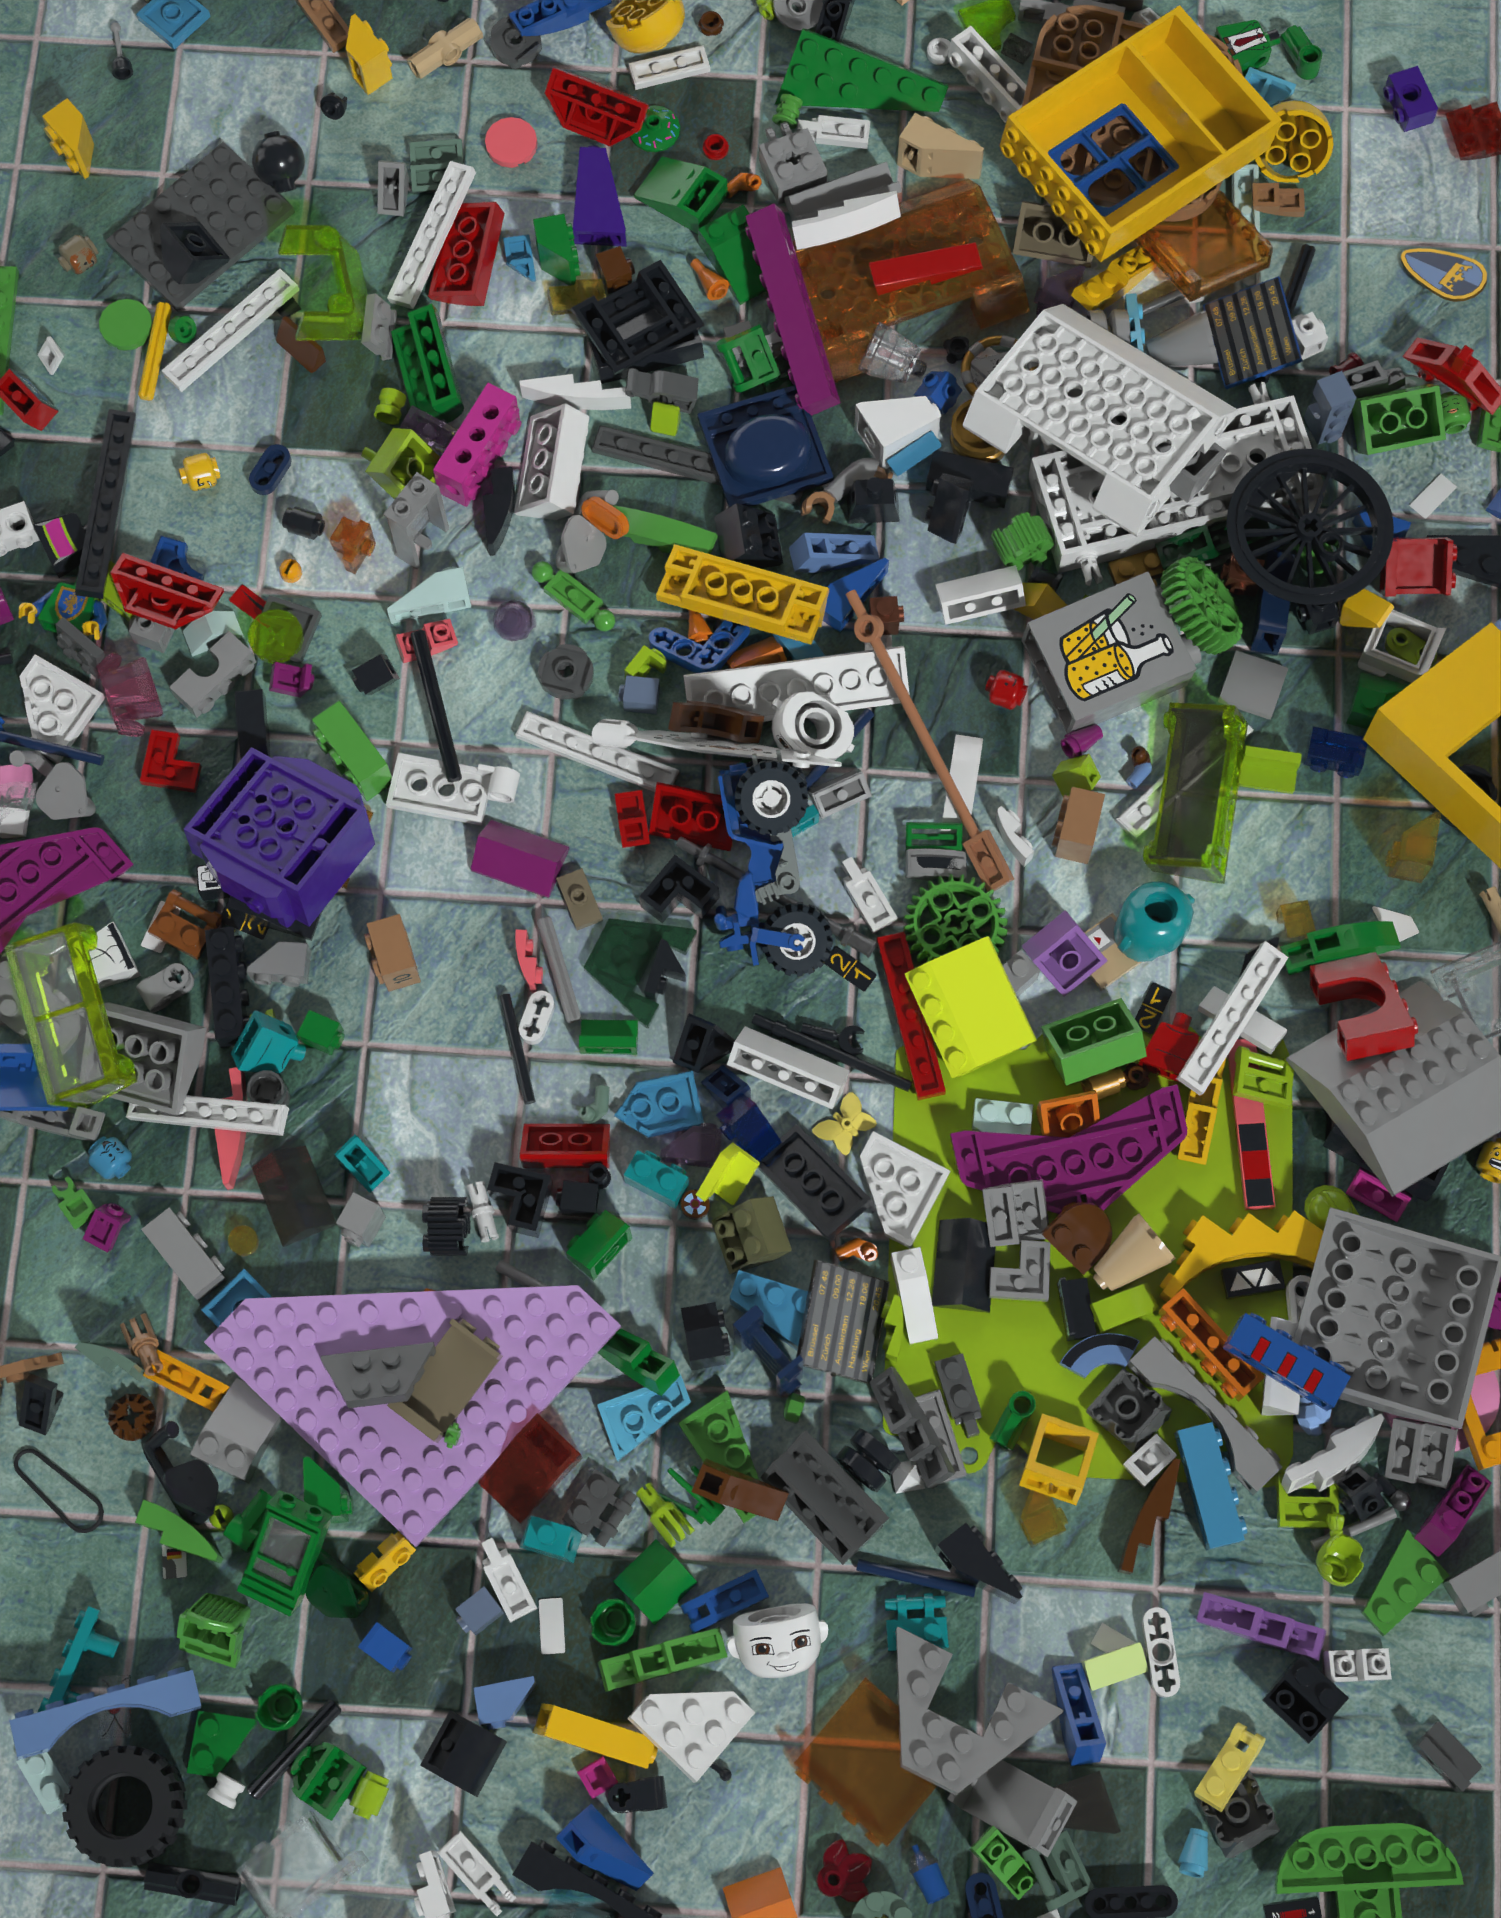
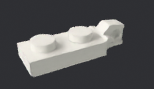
M824 115L812 118V121L798 120L797 131L808 128L816 144L868 148L869 120Z
M852 857L842 861L843 865L841 867L847 876L843 878L845 888L872 934L896 922L897 916L870 870L867 871L865 867L859 869Z
M493 1538L482 1542L481 1544L488 1558L482 1560L483 1569L510 1623L538 1609L507 1549L499 1551Z

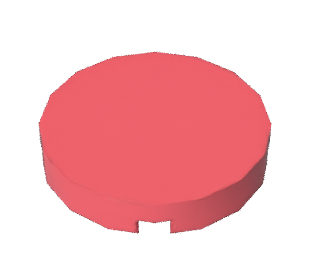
M514 117L500 119L492 124L485 138L486 150L492 161L502 167L509 168L519 167L518 164L529 162L535 155L538 145L533 127L521 118Z

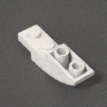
M1382 1414L1372 1418L1370 1416L1363 1417L1356 1422L1355 1426L1347 1430L1345 1428L1336 1430L1330 1435L1326 1450L1315 1453L1311 1460L1303 1464L1296 1462L1287 1467L1281 1483L1286 1493L1289 1494L1312 1482L1320 1492L1350 1472L1373 1445L1384 1420Z

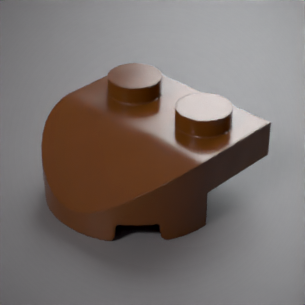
M1072 1202L1061 1209L1062 1212L1041 1234L1084 1275L1109 1249L1112 1241V1227L1108 1216L1098 1205L1091 1202Z

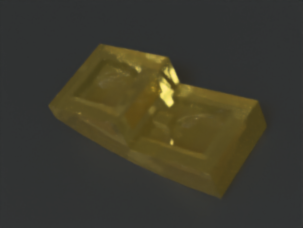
M602 279L576 280L575 285L551 286L547 290L551 315L573 313L571 311L573 306L592 296H595L597 301L606 297Z

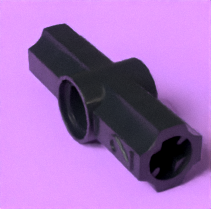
M150 1862L145 1874L144 1890L236 1906L240 1897L242 1878ZM191 1875H196L200 1881L199 1889L194 1893L189 1892L186 1887V1881Z

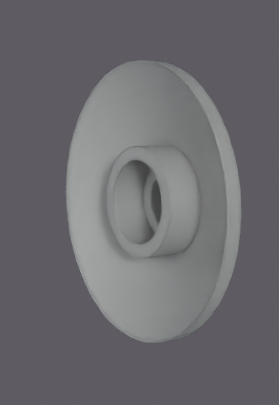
M773 0L774 12L778 20L785 27L794 31H802V28L809 30L818 23L823 6L822 0ZM792 5L797 6L799 12L794 11Z

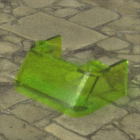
M285 225L278 254L330 255L338 293L329 297L327 302L328 311H303L295 339L362 340L368 293L358 251L331 226Z

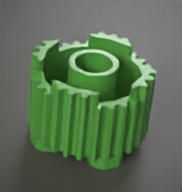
M1028 511L1012 518L1013 523L1008 525L1007 528L1002 529L1003 531L998 528L991 534L990 538L1004 566L1016 565L1018 571L1030 562L1033 565H1037L1039 562L1045 561L1047 559L1046 553L1054 546V540L1041 516L1033 515L1031 517Z

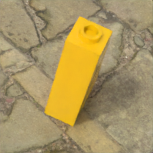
M545 1703L541 1704L532 1732L648 1769L649 1763L653 1764L658 1748L644 1734Z

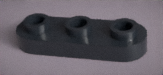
M1165 1885L1095 1888L1089 1891L1084 1898V1909L1091 1918H1165L1171 1916L1178 1906L1176 1893ZM1159 1895H1163L1166 1898V1905L1162 1908L1158 1907L1155 1902ZM1129 1896L1133 1897L1136 1902L1132 1909H1128L1125 1906V1899ZM1096 1898L1104 1900L1105 1906L1102 1910L1095 1909L1094 1900Z

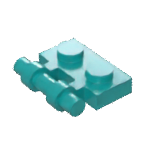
M924 1593L923 1597L906 1598V1595H896V1598L885 1599V1611L897 1610L898 1616L896 1620H886L888 1652L897 1651L895 1635L897 1627L942 1649L949 1648L947 1617H934V1608H946L945 1595L933 1596V1593ZM924 1609L925 1618L907 1619V1610Z

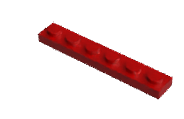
M904 931L877 937V944L917 1100L919 1101L945 1095L946 1089L930 1029L905 977V973L913 970L914 966Z

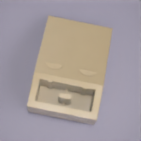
M914 113L899 136L897 165L919 177L979 179L981 177L984 148L976 141L967 140L958 135L954 130L936 124L931 118Z

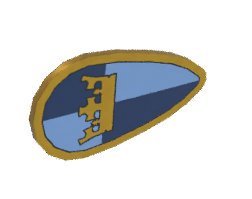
M1425 248L1409 249L1401 254L1403 266L1410 276L1426 289L1445 300L1453 302L1469 300L1481 293L1487 284V272L1484 266L1475 259L1447 251Z

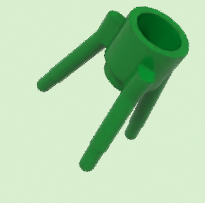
M692 1466L691 1470L697 1478L699 1470L696 1466ZM669 1468L667 1470L668 1473L698 1501L694 1507L698 1512L661 1493L659 1495L665 1502H673L681 1512L693 1517L700 1524L705 1521L711 1525L726 1507L723 1504L691 1492L693 1487L676 1471Z

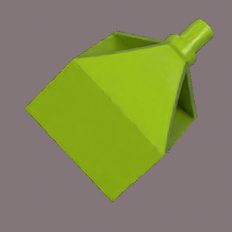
M399 428L392 429L378 452L365 447L361 454L363 458L371 461L365 472L394 500L416 472L435 483L433 469L441 458L412 429Z

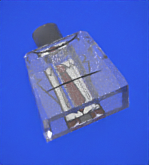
M879 322L858 370L870 376L905 384L910 374L921 378L926 371L927 363L917 359L921 348L891 327Z

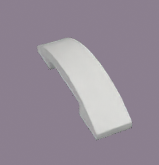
M956 735L950 775L972 815L983 739ZM946 793L942 822L962 823ZM964 825L962 826V843L968 840V833ZM941 829L940 833L957 834V829ZM943 840L957 843V840Z

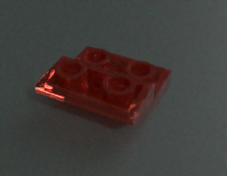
M1497 101L1475 109L1468 105L1445 113L1460 161L1483 159L1501 154V112Z

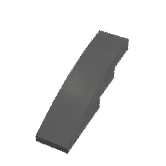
M889 1367L871 1380L870 1385L890 1432L898 1434L908 1460L916 1461L926 1487L934 1489L953 1476L955 1471L938 1436L914 1395L896 1369Z

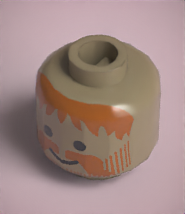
M74 235L59 246L58 250L61 257L57 260L66 272L71 270L79 275L97 263L96 255L99 252L88 236Z

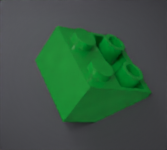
M565 214L533 219L541 269L571 288L577 287L576 276H581L577 248L574 243L572 223L566 224Z

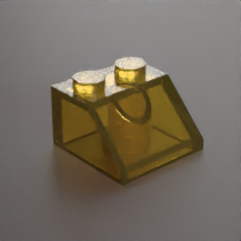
M1434 812L1404 831L1399 840L1393 842L1392 849L1388 850L1385 866L1389 867L1388 877L1417 883L1423 882L1434 862L1441 818L1440 812Z

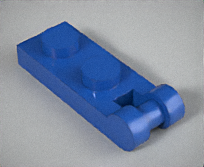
M757 1569L682 1604L680 1607L683 1614L688 1615L691 1622L689 1627L692 1634H695L769 1598V1595ZM706 1604L710 1615L702 1618L698 1608Z

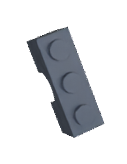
M1342 371L1317 380L1313 391L1317 402L1309 405L1304 415V420L1318 445L1326 441L1327 443H1332L1341 438L1356 401V396Z

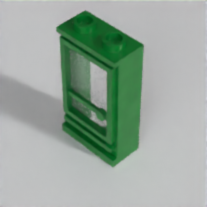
M279 1490L266 1505L267 1508L237 1591L290 1617L303 1601L333 1515L323 1511L318 1506L310 1505L296 1498L291 1493Z

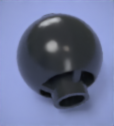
M279 131L264 134L265 139L257 143L252 154V165L256 175L265 184L274 186L276 193L295 190V181L302 175L305 167V157L301 146L290 136L280 135Z

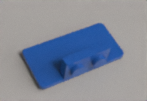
M0 1044V1111L68 1110L70 1099L65 1066L62 1063H39L41 1055L40 1044Z

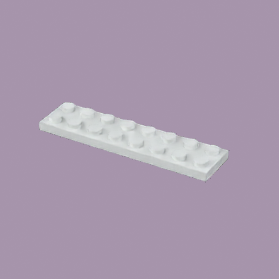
M904 646L886 648L909 693ZM874 650L683 675L687 700L746 710L765 716L764 722L773 720L775 711L771 705L775 698L784 701L797 692H814L827 697L843 711L901 703Z

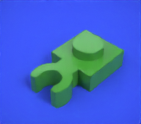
M67 1176L65 1180L68 1183V1188L64 1191H59L54 1185L52 1186V1191L59 1200H62L58 1206L76 1230L91 1220L96 1207L82 1188L77 1191L75 1183Z

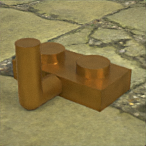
M1156 548L1108 562L1107 566L1114 586L1145 572H1149L1155 586H1157V582L1154 579L1162 577L1163 571H1165Z

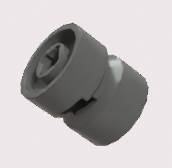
M263 1070L257 1072L249 1080L247 1093L252 1102L280 1104L288 1107L290 1092L283 1079L277 1073Z

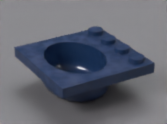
M796 385L697 414V419L728 507L736 503L748 507L828 484L834 479L812 416L804 409H800L796 402L795 394L798 393Z

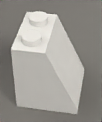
M926 396L860 402L856 404L854 429L871 456L880 461L878 466L886 470L889 468L887 464L889 458L927 432L932 431L938 439L941 413L935 403L931 404Z

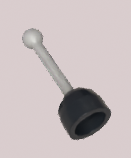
M114 22L111 24L110 29L114 32L118 57L112 62V75L116 79L125 80L133 75V67L130 60L123 57L119 36L121 26L119 23Z

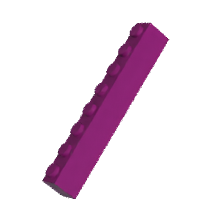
M771 204L747 215L748 226L745 229L749 240L754 243L755 250L752 253L755 262L762 270V274L759 277L763 287L767 289L769 297L766 299L768 307L775 314V331L783 341L781 352L791 368L788 370V375L792 384L796 385L798 392L795 394L796 402L800 409H804L812 416L841 402L784 212L775 204Z

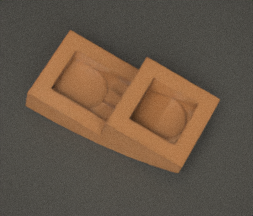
M1252 183L1253 209L1278 216L1304 217V188H1279V183Z

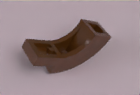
M687 700V703L673 702L668 729L674 732L715 735L740 743H759L765 716L734 707Z

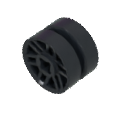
M859 1428L850 1439L851 1444L856 1450L845 1445L835 1458L859 1482L877 1493L886 1483L885 1477L879 1470L887 1475H892L901 1462L880 1441Z

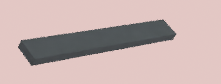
M602 425L599 426L592 447L593 453L721 486L710 453ZM804 491L774 500L800 506Z

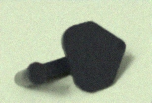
M168 1421L165 1426L160 1428L145 1442L143 1452L179 1515L193 1525H200L214 1514L219 1485L209 1467L202 1461L192 1460L173 1467L161 1445L169 1438H176L178 1436L179 1426L174 1421Z

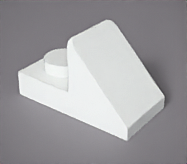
M1156 1433L1123 1464V1467L1144 1488L1177 1455Z

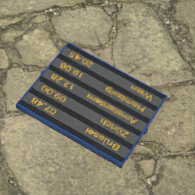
M1279 276L1203 305L1212 331V338L1225 389L1259 377H1265L1267 374L1303 362Z

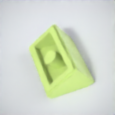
M1136 1642L1081 1661L1091 1691L1149 1672L1141 1642Z

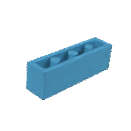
M1213 1422L1176 1431L1174 1435L1206 1551L1244 1541L1247 1527L1243 1516H1238L1235 1506L1239 1504V1498L1236 1488L1230 1487L1227 1476L1231 1475V1469L1228 1459L1226 1457L1222 1458L1219 1446H1223V1441L1219 1428L1214 1429Z

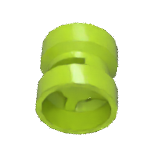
M393 388L381 389L379 395L380 404L375 408L374 417L386 424H399L402 416L400 410L405 406L406 395Z

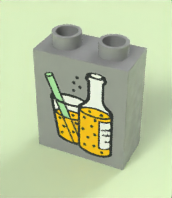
M1145 572L1027 623L1022 643L1066 733L1083 729L1093 724H1100L1188 686L1197 669L1195 665L1201 662L1199 647L1193 646L1192 640L1186 639L1185 633L1179 634L1171 618L1172 614H1169V607L1164 604L1166 598L1162 596L1163 589L1160 585L1155 586L1149 572Z

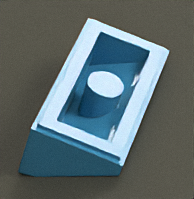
M929 431L889 458L887 464L890 471L895 476H899L938 450L942 445L935 434Z

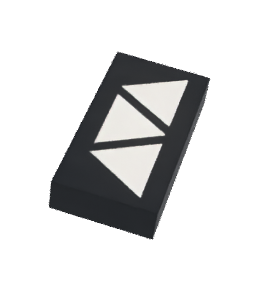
M1280 1260L1221 1270L1226 1299L1285 1289Z

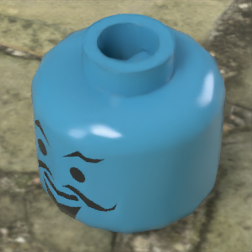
M103 1136L88 1150L90 1166L104 1179H112L115 1176L120 1179L131 1169L129 1162L131 1161L132 1153L116 1137L106 1138Z

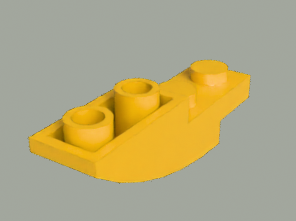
M1142 243L1111 261L1105 271L1075 287L1071 296L1088 311L1097 308L1104 310L1127 294L1160 264L1161 259Z

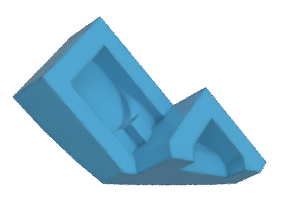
M530 235L503 238L507 266L528 280L535 282L536 277Z

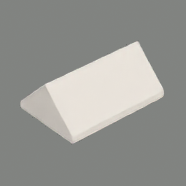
M1271 1317L1270 1328L1275 1331L1280 1329L1287 1332L1293 1337L1292 1341H1294L1298 1324L1278 1317ZM1265 1374L1261 1415H1298L1300 1395Z

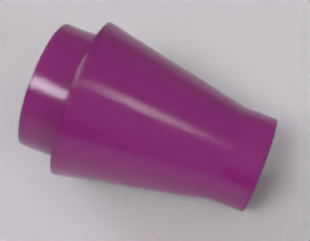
M1093 724L1089 727L1067 733L1061 740V748L1070 759L1082 756L1098 740L1103 738V732L1097 724Z

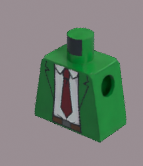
M1257 20L1216 27L1214 36L1229 47L1228 53L1234 60L1238 59L1243 76H1246L1249 67L1259 69L1266 65L1271 55V47L1280 44L1278 31L1273 29L1263 32Z

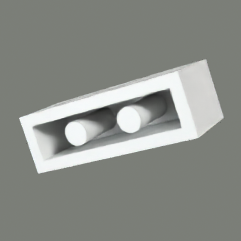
M1016 565L935 584L945 625L1026 606L1023 585Z

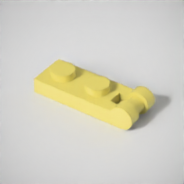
M1238 1722L1194 1791L1195 1796L1222 1812L1261 1751L1266 1738L1258 1733L1252 1734L1247 1731V1726ZM1241 1741L1249 1746L1246 1752L1237 1748Z

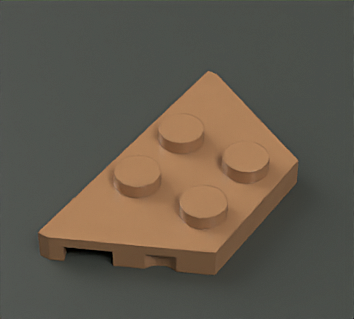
M62 1352L49 1356L24 1359L0 1366V1387H2L1 1381L6 1380L7 1383L25 1381L30 1373L64 1364Z

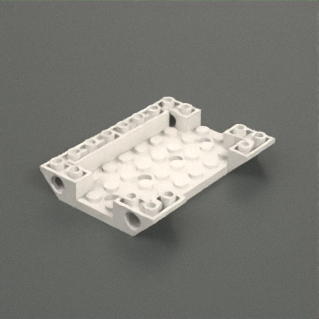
M1060 304L1044 309L979 386L964 419L963 427L1006 454L1023 434L1021 423L1104 475L1105 478L1092 506L1093 510L1138 537L1170 498V484L1198 450L1204 454L1209 450L1239 412L1238 409L1066 305ZM1029 362H1037L1039 364L1038 368L1033 371L1026 370L1025 366ZM1078 388L1083 391L1079 397L1072 398L1068 396L1069 391ZM1121 415L1127 418L1121 425L1112 423L1113 418ZM1161 443L1171 445V449L1167 452L1162 453L1156 450L1157 446Z

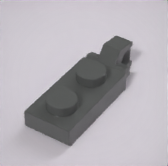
M963 1353L935 1361L934 1365L951 1419H954L956 1425L963 1424L967 1438L979 1435L980 1432L976 1419L982 1417L980 1413L981 1408Z

